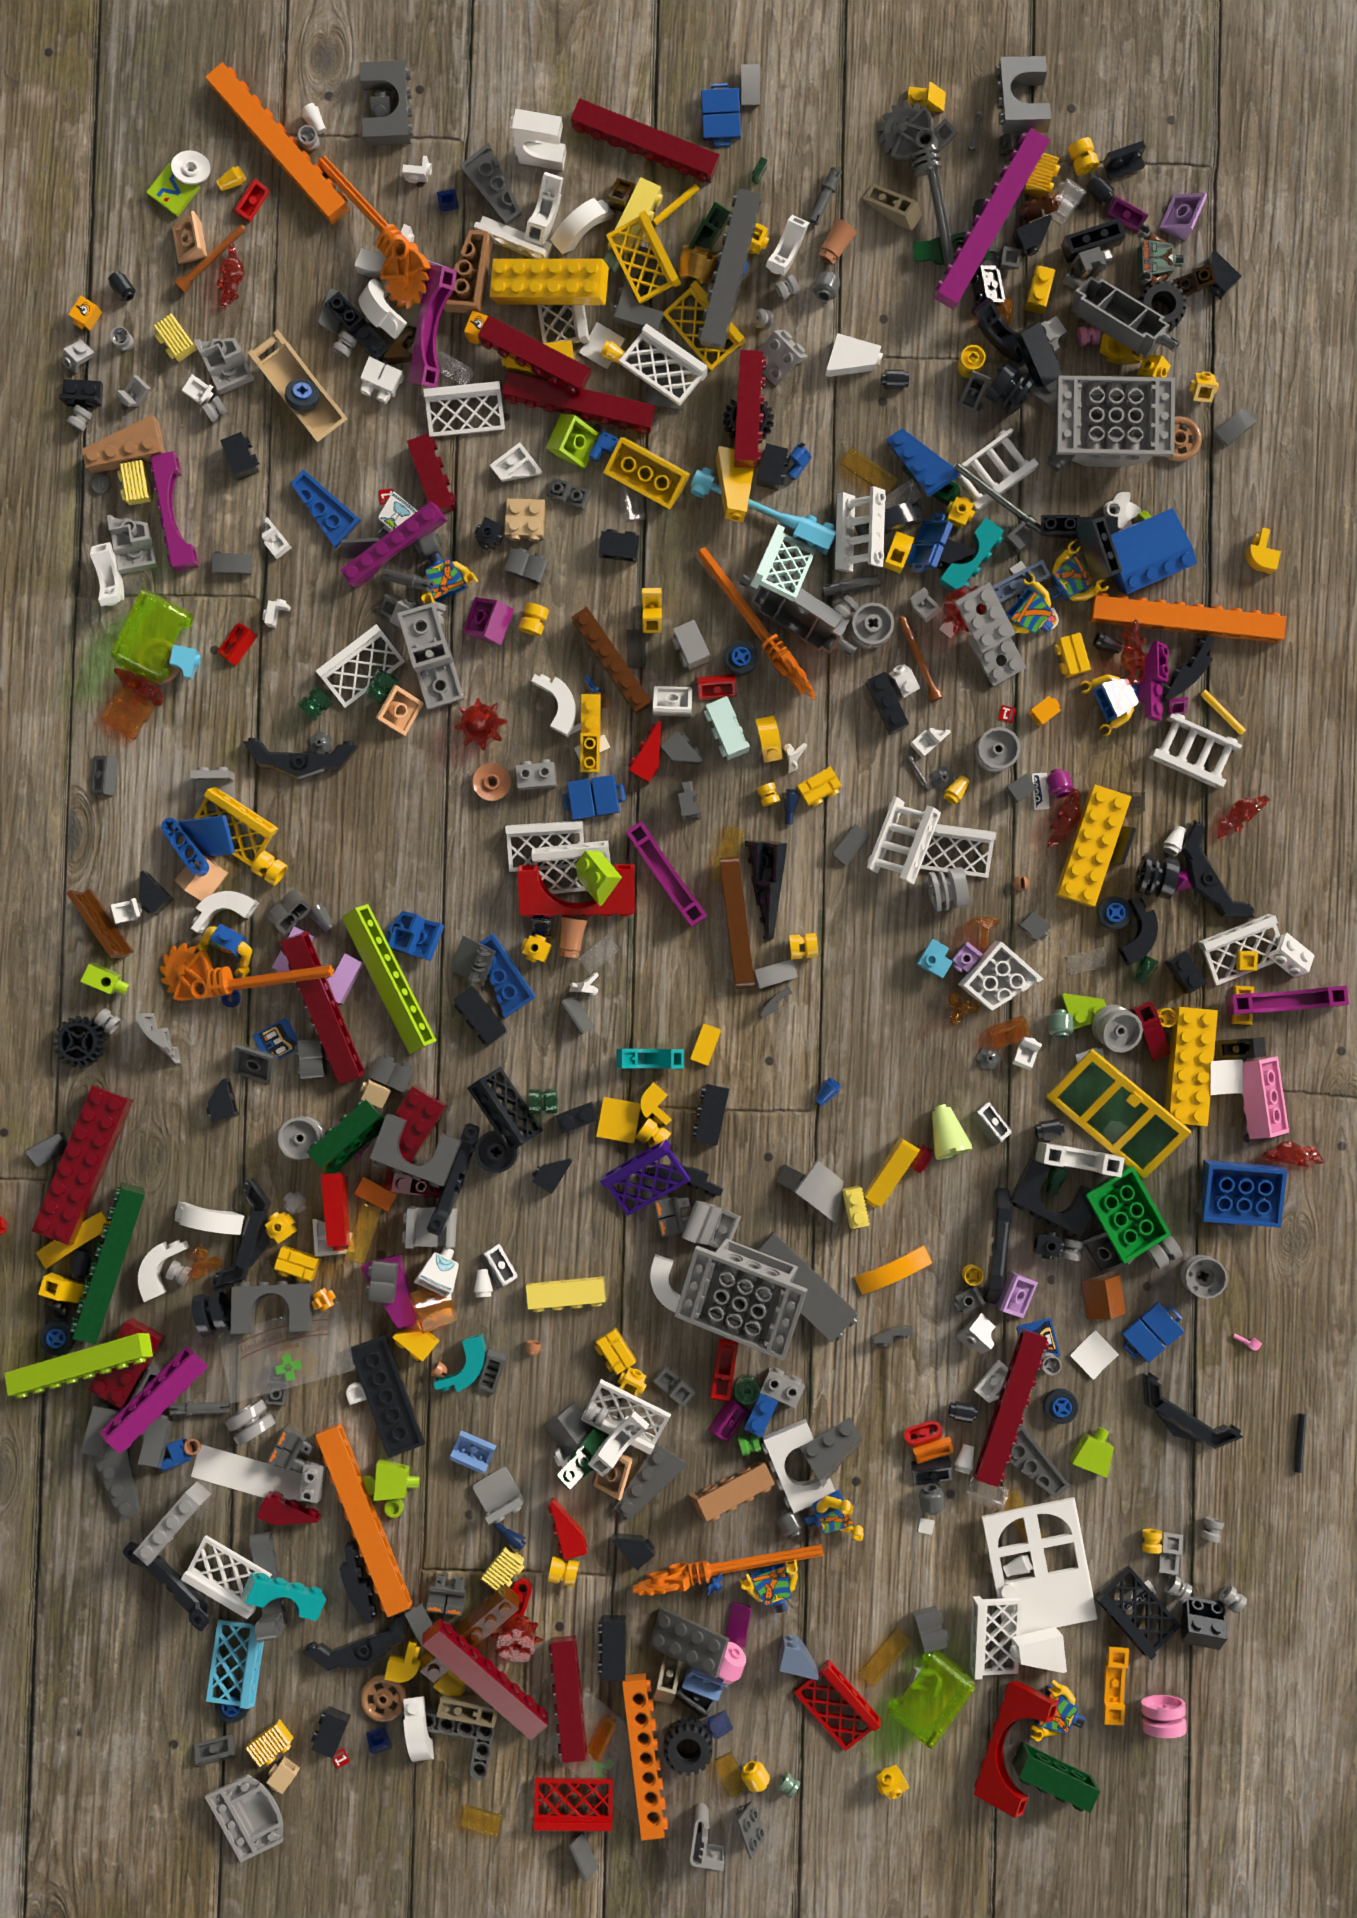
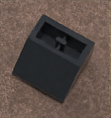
M1190 1596L1184 1602L1180 1624L1181 1643L1220 1650L1227 1641L1225 1604Z

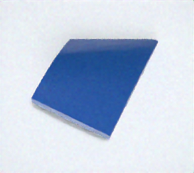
M226 815L179 821L180 825L205 856L227 855L235 852Z
M402 911L396 920L389 925L388 931L384 936L392 950L431 961L444 925L425 920L418 914Z

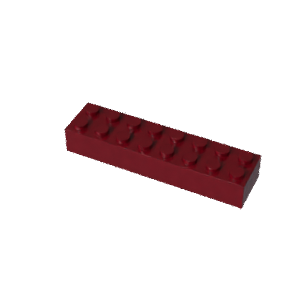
M91 1086L34 1223L32 1232L66 1245L74 1244L130 1111L133 1099L99 1086Z

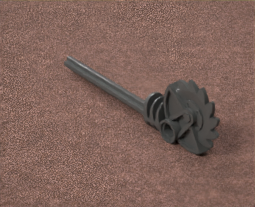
M904 101L903 108L898 105H892L893 112L882 116L886 121L877 129L879 132H882L879 144L885 143L886 154L890 153L891 150L893 151L891 154L893 160L914 161L912 163V167L915 168L913 171L914 176L928 175L945 269H947L949 263L953 265L956 260L953 258L955 254L939 176V170L942 166L938 162L940 156L938 155V139L933 133V118L925 105L921 109L919 103L916 102L912 108L907 101ZM931 138L929 143L923 144L926 139Z

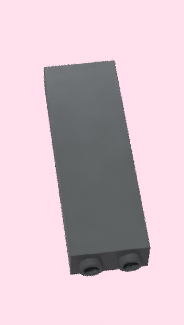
M774 1232L756 1249L759 1252L798 1266L792 1283L808 1289L800 1313L831 1342L834 1340L838 1341L845 1333L843 1330L847 1326L851 1327L858 1320L857 1316L859 1314Z

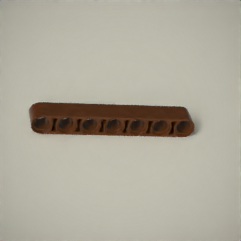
M739 857L719 858L735 988L755 987Z

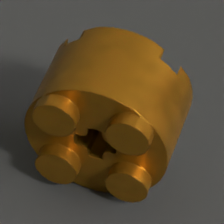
M684 245L677 269L679 271L678 276L687 279L689 277L697 278L696 281L702 284L712 281L714 271L717 270L719 254L715 255L714 251L695 246L694 250L689 249L690 245Z

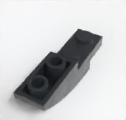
M338 291L325 303V306L366 352L374 359L381 361L390 346Z
M1041 515L1040 535L1079 539L1075 527L1101 517ZM1105 517L1110 534L1118 532V517Z
M1210 635L1204 639L1201 638L1195 647L1198 649L1195 655L1190 656L1186 665L1183 664L1181 667L1174 669L1170 676L1172 678L1170 685L1167 684L1163 689V697L1161 699L1163 703L1184 692L1201 677L1213 660V658L1207 656V653L1216 638Z
M681 1165L690 1177L688 1186L694 1189H698V1187L706 1190L705 1194L714 1198L716 1195L721 1196L723 1188L707 1181L708 1172ZM649 1166L647 1172L655 1175L656 1167ZM659 1168L658 1176L668 1178L669 1170ZM672 1171V1180L680 1181L683 1179L680 1173Z
M355 1541L347 1542L344 1547L346 1562H343L340 1566L341 1578L354 1608L367 1623H372L375 1615H377L376 1604L372 1602V1596H374L373 1584H370L369 1578L361 1579L363 1578V1568L359 1566L358 1562L360 1558L358 1547H356Z

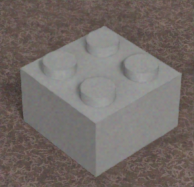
M695 620L673 629L672 643L675 650H680L679 658L683 667L687 666L688 670L691 671L710 662V653Z

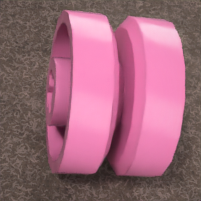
M1152 1695L1142 1699L1141 1712L1145 1715L1142 1718V1730L1144 1733L1157 1738H1176L1186 1734L1187 1724L1183 1717L1186 1714V1707L1182 1699L1170 1695Z

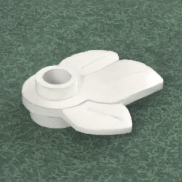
M1130 492L1118 493L1113 501L1107 502L1103 508L1105 517H1118L1119 529L1131 526V519L1141 512L1137 505L1129 502ZM1113 508L1115 510V514H1111L1109 509Z

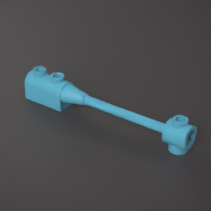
M705 467L702 471L697 470L691 482V493L700 498H704L711 490L721 494L720 485L714 483L715 477L712 476L714 472ZM749 499V508L778 520L782 525L794 532L793 538L815 548L817 552L827 555L836 535L834 525L825 522L822 526L816 523L817 518L810 514L805 518L803 516L779 513Z

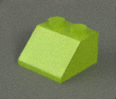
M561 414L546 445V449L558 458L585 469L590 459L588 455L599 433L577 416Z
M584 851L575 864L578 880L597 904L602 906L622 877L601 851Z

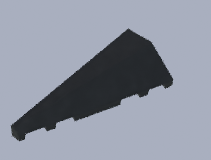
M746 840L745 846L748 847L750 855L748 863L752 865L754 875L751 878L757 906H760L762 915L759 919L760 923H763L765 930L763 939L771 940L774 939L788 843Z

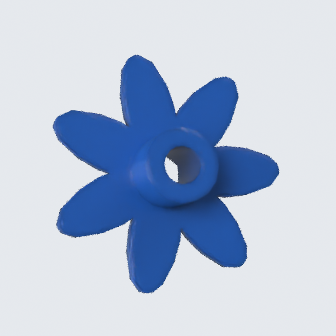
M721 1573L716 1578H713L712 1583L707 1586V1596L713 1594L715 1590L717 1592L721 1590L722 1585L719 1583L723 1579Z

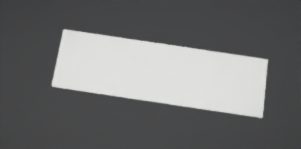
M201 1444V1450L197 1454L191 1477L265 1498L270 1491H277L288 1500L294 1499L299 1501L302 1473L292 1470L287 1472L284 1468Z

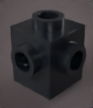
M485 517L482 524H478L474 532L478 545L486 550L489 548L495 550L496 545L499 546L503 540L502 533L504 528L502 524Z
M1045 1231V1234L1035 1232L1033 1252L1041 1254V1258L1053 1260V1256L1059 1257L1060 1253L1063 1252L1064 1242L1061 1237L1057 1236V1232Z

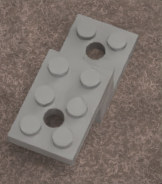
M990 582L954 601L970 634L966 635V638L991 686L994 687L1026 668L1011 638L1016 633ZM980 603L985 606V611L982 615L976 612V606ZM998 655H1003L1005 658V662L1001 666L996 663Z
M435 603L397 613L427 709L431 710L464 700L452 654L445 639ZM420 622L427 624V628L423 632H419L416 629L417 624ZM443 681L446 683L443 691L436 690L437 682Z

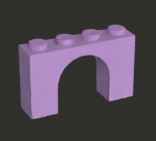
M293 927L288 937L294 936L305 931L297 927ZM309 934L312 941L315 936ZM280 951L272 968L277 970L276 973L290 971L288 968L289 962L282 951ZM344 954L333 976L327 979L336 1002L341 1004L344 1003L364 966V962L348 954Z

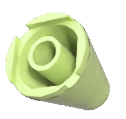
M946 1104L935 1107V1111L932 1112L936 1159H947L953 1157V1155H961L973 1150L971 1142L951 1107H946Z

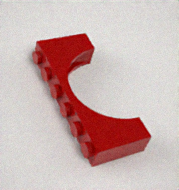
M615 864V869L622 878L602 906H599L594 899L578 903L562 900L551 893L544 885L538 865H519V915H524L525 917H534L536 915H543L544 917H553L555 915H562L564 917L582 915L583 917H590L593 914H601L603 917H609L612 914H620V916L627 917L635 914L634 864Z
M1019 1680L1008 1683L1004 1693L1006 1696L1004 1702L999 1706L998 1712L1000 1714L992 1728L994 1733L986 1746L987 1754L980 1765L982 1770L974 1784L975 1796L1013 1818L1023 1815L1029 1796L1024 1794L1013 1783L1006 1770L1003 1757L1006 1735L1016 1722L1024 1718L1037 1719L1045 1723L1053 1721L1059 1701Z

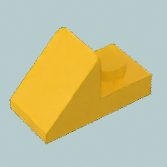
M929 82L928 89L909 87L907 102L912 108L918 102L921 109L925 105L928 111L943 113L946 92L932 82Z

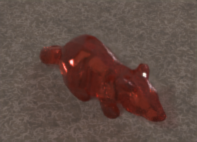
M232 243L228 245V258L223 259L221 263L220 273L223 274V279H218L217 287H219V290H223L220 299L222 308L239 298L236 292L238 285L245 276L244 266L238 259L235 246Z
M1136 619L1121 634V637L1125 638V646L1120 660L1122 666L1128 671V680L1133 684L1143 681L1146 667V652L1142 651L1141 646L1146 645L1147 639L1145 637L1139 639V622ZM1140 669L1139 676L1135 678V672Z
M114 668L115 674L122 681L121 684L132 689L133 694L144 700L152 701L156 707L163 704L164 695L162 691L150 681L142 677L140 678L132 671Z
M1072 789L1056 815L1059 819L1051 823L1049 828H1055V832L1048 840V847L1067 841V834L1081 820L1082 812L1078 804L1080 798L1079 790Z
M1263 795L1254 799L1242 798L1236 801L1230 813L1226 817L1219 819L1218 839L1224 838L1234 827L1235 832L1240 831L1244 827L1242 823L1244 821L1249 822L1270 801V798L1267 795Z
M1291 1141L1281 1142L1275 1149L1262 1154V1159L1296 1164L1302 1167H1309L1306 1163L1308 1161L1315 1164H1323L1325 1162L1315 1147L1311 1148L1308 1146L1305 1148Z

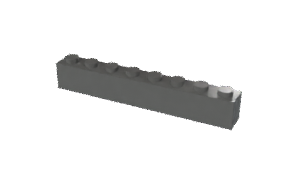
M739 189L738 194L733 196L732 207L734 209L733 213L728 216V233L723 235L722 245H724L723 252H719L717 259L719 268L713 274L712 282L715 283L714 288L709 290L708 301L710 303L709 307L704 310V327H700L698 333L701 346L724 351L762 203L760 193Z

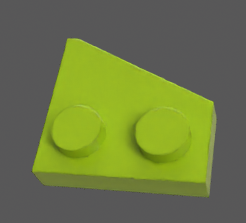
M1066 993L1061 994L1066 1012L1073 1016V1029L1092 1024L1097 1012L1106 1006L1104 999Z

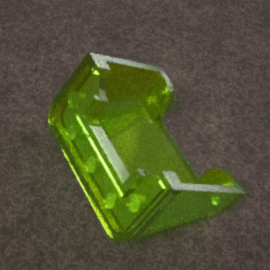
M142 589L114 644L112 658L120 667L162 683L163 679H166L169 674L166 661L181 629L186 630L192 626L193 615L151 591Z
M939 1650L923 1654V1668L902 1698H892L888 1704V1713L929 1749L936 1745L975 1688L971 1674Z

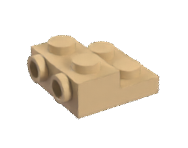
M507 499L505 516L506 538H509L511 541L528 539V541L532 542L544 539L545 500Z

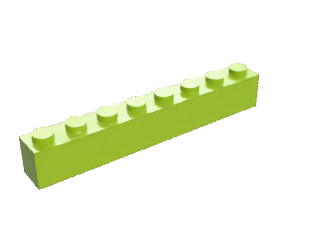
M369 904L357 907L342 916L341 918L409 1054L436 1042L437 1040Z
M137 1333L6 1372L4 1374L7 1395L16 1396V1399L25 1398L31 1392L38 1394L45 1392V1388L48 1387L49 1389L62 1387L61 1383L72 1384L78 1382V1378H93L95 1373H110L112 1368L124 1369L129 1367L130 1363H134V1365L145 1363V1359L153 1357L149 1333Z

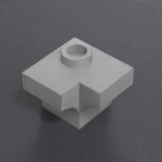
M1057 316L1041 323L1046 329L1048 341L1053 345L1054 355L1057 354L1060 348L1058 342L1064 338L1067 332Z
M980 1313L971 1318L968 1324L957 1333L956 1337L969 1350L975 1348L980 1354L991 1350L995 1345L991 1339V1333L995 1326Z

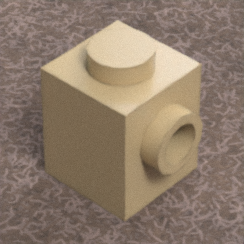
M369 1077L367 1083L363 1082L360 1087L361 1100L364 1101L366 1099L372 1105L383 1108L390 1093V1086Z
M284 1756L278 1765L274 1764L268 1772L270 1777L267 1784H269L273 1791L283 1794L300 1767Z

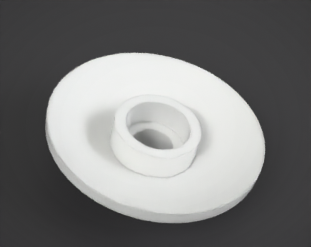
M183 151L172 160V172L183 183L199 184L205 181L210 174V163L199 152Z

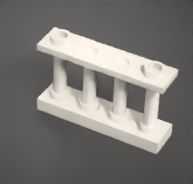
M1012 428L999 432L995 436L996 439L962 463L965 468L972 465L982 480L1001 495L1033 472L1039 465L1035 458L1031 461L1025 460L1009 440L1013 433ZM1001 443H1003L1019 465V470L1014 473L1008 470L993 450ZM986 454L1004 476V481L1000 484L995 483L978 461ZM963 475L958 477L959 481L973 498L974 505L972 510L975 511L974 514L994 500L988 494H979L972 483Z
M872 486L870 487V496L855 498L854 495L844 492L837 493L835 570L846 573L853 572L854 563L867 561L869 565L883 567L885 490ZM870 504V515L855 517V506ZM869 523V534L854 537L855 525ZM869 542L867 554L853 556L854 544Z
M1174 713L1167 716L1166 721L1171 722L1172 725L1162 747L1151 751L1149 758L1216 789L1224 787L1227 780L1222 778L1223 768L1231 751L1241 749L1242 745L1237 743L1238 741L1232 737L1225 738L1185 720V716ZM1180 726L1189 730V734L1179 756L1175 757L1170 755L1168 750ZM1198 734L1207 740L1197 763L1192 765L1187 762L1186 757ZM1215 742L1224 746V749L1214 771L1210 773L1204 770L1205 767L1203 766Z
M894 796L888 806V813L872 855L868 859L867 868L874 873H878L880 867L901 873V879L907 883L914 884L941 812L928 805L923 812L904 807L905 802ZM900 814L921 819L919 828L915 830L898 825L897 822ZM893 832L914 837L912 846L909 848L890 842ZM887 849L907 855L905 865L902 866L883 860Z

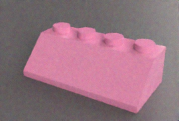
M1278 1056L1243 1061V1093L1241 1094L1244 1099L1243 1110L1246 1114V1130L1249 1134V1139L1272 1138L1289 1133Z

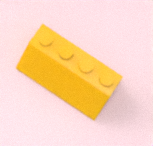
M625 437L619 439L603 472L668 509L672 508L691 475Z

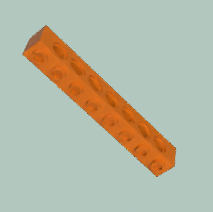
M646 1673L626 1675L625 1681H622L641 1841L665 1838V1830H668L667 1817H663L666 1803L665 1797L661 1798L660 1792L664 1788L663 1779L659 1778L658 1771H661L660 1758H656V1751H659L658 1738L654 1739L653 1731H656V1721L651 1718V1712L654 1711L653 1699H649L648 1693L652 1692L651 1680H647ZM641 1694L644 1698L636 1700L633 1696ZM644 1714L646 1718L639 1720L636 1715ZM645 1733L648 1735V1738L640 1739L638 1735ZM643 1753H648L651 1757L648 1759H644L641 1757V1755ZM645 1773H651L653 1777L647 1779L643 1775ZM653 1793L655 1797L648 1798L646 1794ZM654 1812L658 1816L651 1818L648 1814Z

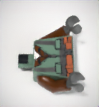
M1148 224L1139 226L1138 228L1142 232L1138 233L1137 237L1139 239L1144 238L1138 246L1139 283L1142 286L1144 284L1150 285L1153 282L1156 284L1160 280L1164 282L1170 277L1174 267L1183 266L1184 256L1173 255V245L1152 233Z

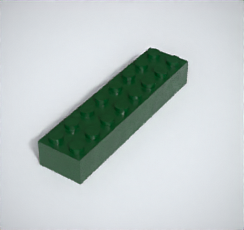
M121 1182L120 1187L116 1186L113 1194V1201L115 1203L109 1206L107 1212V1220L109 1221L108 1224H103L101 1230L102 1242H98L95 1249L96 1261H91L88 1271L90 1279L85 1280L82 1289L84 1297L79 1298L76 1307L78 1316H73L70 1332L73 1333V1339L91 1344L97 1343L144 1200L145 1191L142 1187Z

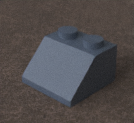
M783 1635L778 1654L779 1671L818 1680L819 1675L816 1662L803 1641L796 1635Z

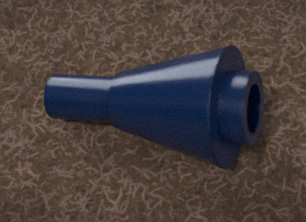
M786 789V792H782L786 812L785 824L793 825V814L801 795L797 793L796 789Z
M500 1522L494 1525V1528L502 1534L513 1553L515 1551L520 1552L526 1544L524 1541L526 1537L507 1529Z

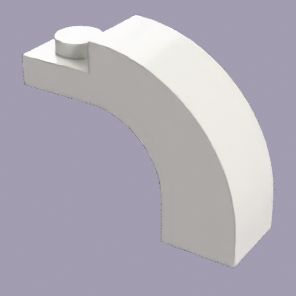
M547 172L543 174L538 202L532 217L527 221L524 240L543 245L547 240L561 200L562 177Z
M594 198L590 199L575 209L560 224L550 240L562 254L570 252L576 248L581 238L592 227L612 219L614 212L603 199L596 201Z
M794 215L787 220L781 239L765 266L772 273L786 275L800 248L809 222Z
M404 224L401 230L402 235L410 242H414V234L411 227ZM361 248L354 266L359 274L380 278L382 266L387 258L382 253H374Z
M374 278L369 281L359 296V305L366 317L376 327L380 326L396 339L407 322L386 303L385 297L389 292Z
M110 542L92 546L90 556L100 583L98 601L101 606H113L124 600V586L122 576L118 571L116 555Z
M535 674L531 680L532 683L552 694L558 702V711L550 725L551 729L569 737L576 721V705L571 691L556 676L551 683V679L547 676Z
M222 891L214 893L197 905L196 909L202 913L193 919L192 923L194 925L191 929L197 933H203L212 918L218 912L231 909L242 917L249 919L259 905V902L238 892Z
M178 1202L174 1221L180 1222V1225L198 1230L240 1235L244 1215L230 1211L210 1210L186 1202Z
M177 1240L168 1245L167 1242L161 1243L145 1256L138 1272V1287L144 1302L167 1292L161 1278L162 1266L170 1256L190 1248L187 1241L181 1243L180 1240Z
M655 1254L650 1273L652 1289L657 1299L666 1308L676 1313L681 1295L676 1293L669 1283V1273L673 1260Z
M635 1411L630 1416H626L601 1444L588 1465L602 1477L615 1466L626 1448L647 1429L649 1424Z
M424 1696L403 1699L405 1720H403L404 1732L411 1761L417 1762L434 1759L433 1738L429 1737L426 1725Z

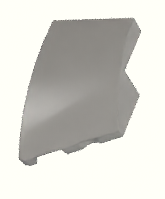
M218 338L202 342L200 339L194 340L220 395L255 380L235 338Z
M107 515L119 573L125 574L158 567L148 524L127 518L124 520L114 518L113 515Z
M154 1013L136 1014L139 1026L149 1039L176 1065L181 1064L178 1047H172L168 1028L157 1029Z
M816 1160L794 1192L831 1221L837 1222L844 1181Z

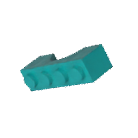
M985 518L972 536L976 545L975 558L966 564L952 563L938 583L956 596L960 591L964 593L970 585L967 582L971 576L973 578L976 577L981 570L978 566L982 561L987 562L992 555L990 552L992 547L995 546L997 548L1004 539L1001 537L1004 530L988 518Z
M251 1573L241 1594L246 1604L262 1608L276 1598H290L295 1601V1609L299 1617L314 1621L318 1620L326 1602L322 1590L318 1587H305L299 1582L289 1583L283 1578H270L264 1573Z

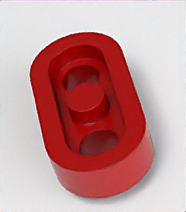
M928 1421L911 1426L904 1432L905 1443L910 1447H918L937 1441L942 1437V1427L937 1421Z
M526 1578L517 1579L513 1585L512 1590L519 1595L520 1608L511 1616L512 1618L523 1616L531 1596L532 1583ZM525 1585L526 1590H521L519 1586Z

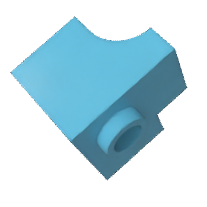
M173 645L170 665L182 669L185 679L194 680L197 667L200 665L201 655L197 649Z
M931 939L920 955L916 965L931 974L944 978L953 961L945 957L949 948L935 939Z

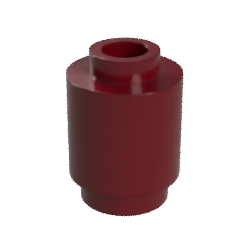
M924 1144L922 1147L917 1146L920 1151L909 1166L920 1174L923 1170L927 1169L935 1156L932 1154L933 1150Z

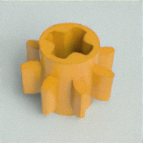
M323 1288L312 1295L315 1300L311 1304L315 1310L320 1308L323 1312L335 1305L332 1300L336 1296L332 1290L327 1292Z

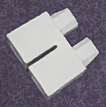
M369 357L360 377L362 380L360 391L366 396H371L373 390L376 389L379 391L376 397L377 400L387 404L391 396L395 398L396 390L399 384H402L405 377L401 370L387 364L385 366V363Z

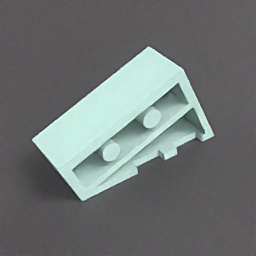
M726 696L707 704L704 714L707 721H711L714 728L711 731L715 740L719 739L721 746L718 747L722 757L726 756L727 760L749 752L750 745L744 738L743 730L739 726L728 697Z

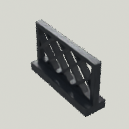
M501 1067L480 1078L467 1088L510 1153L543 1131ZM496 1074H498L502 1083L496 1081ZM496 1087L502 1089V1094L496 1092ZM507 1091L512 1095V1099L507 1097ZM507 1103L512 1104V1110L507 1108ZM518 1107L522 1110L523 1115L518 1113ZM518 1119L523 1121V1126L518 1125ZM528 1123L533 1126L535 1131L528 1129Z
M1127 1566L1101 1593L1097 1592L1093 1596L1138 1650L1150 1660L1157 1655L1155 1652L1181 1627L1179 1622L1130 1566ZM1128 1573L1133 1577V1586H1124V1577ZM1114 1588H1120L1119 1600L1112 1599L1108 1595ZM1124 1589H1133V1600H1123ZM1137 1589H1142L1146 1592V1601L1137 1600ZM1123 1603H1132V1614H1125L1123 1612ZM1137 1604H1146L1145 1615H1136ZM1150 1604H1157L1159 1616L1150 1615ZM1136 1618H1145V1629H1138L1136 1627ZM1150 1618L1159 1619L1158 1630L1149 1629ZM1163 1619H1170L1174 1625L1169 1630H1163ZM1149 1633H1158V1641L1154 1645L1149 1642Z

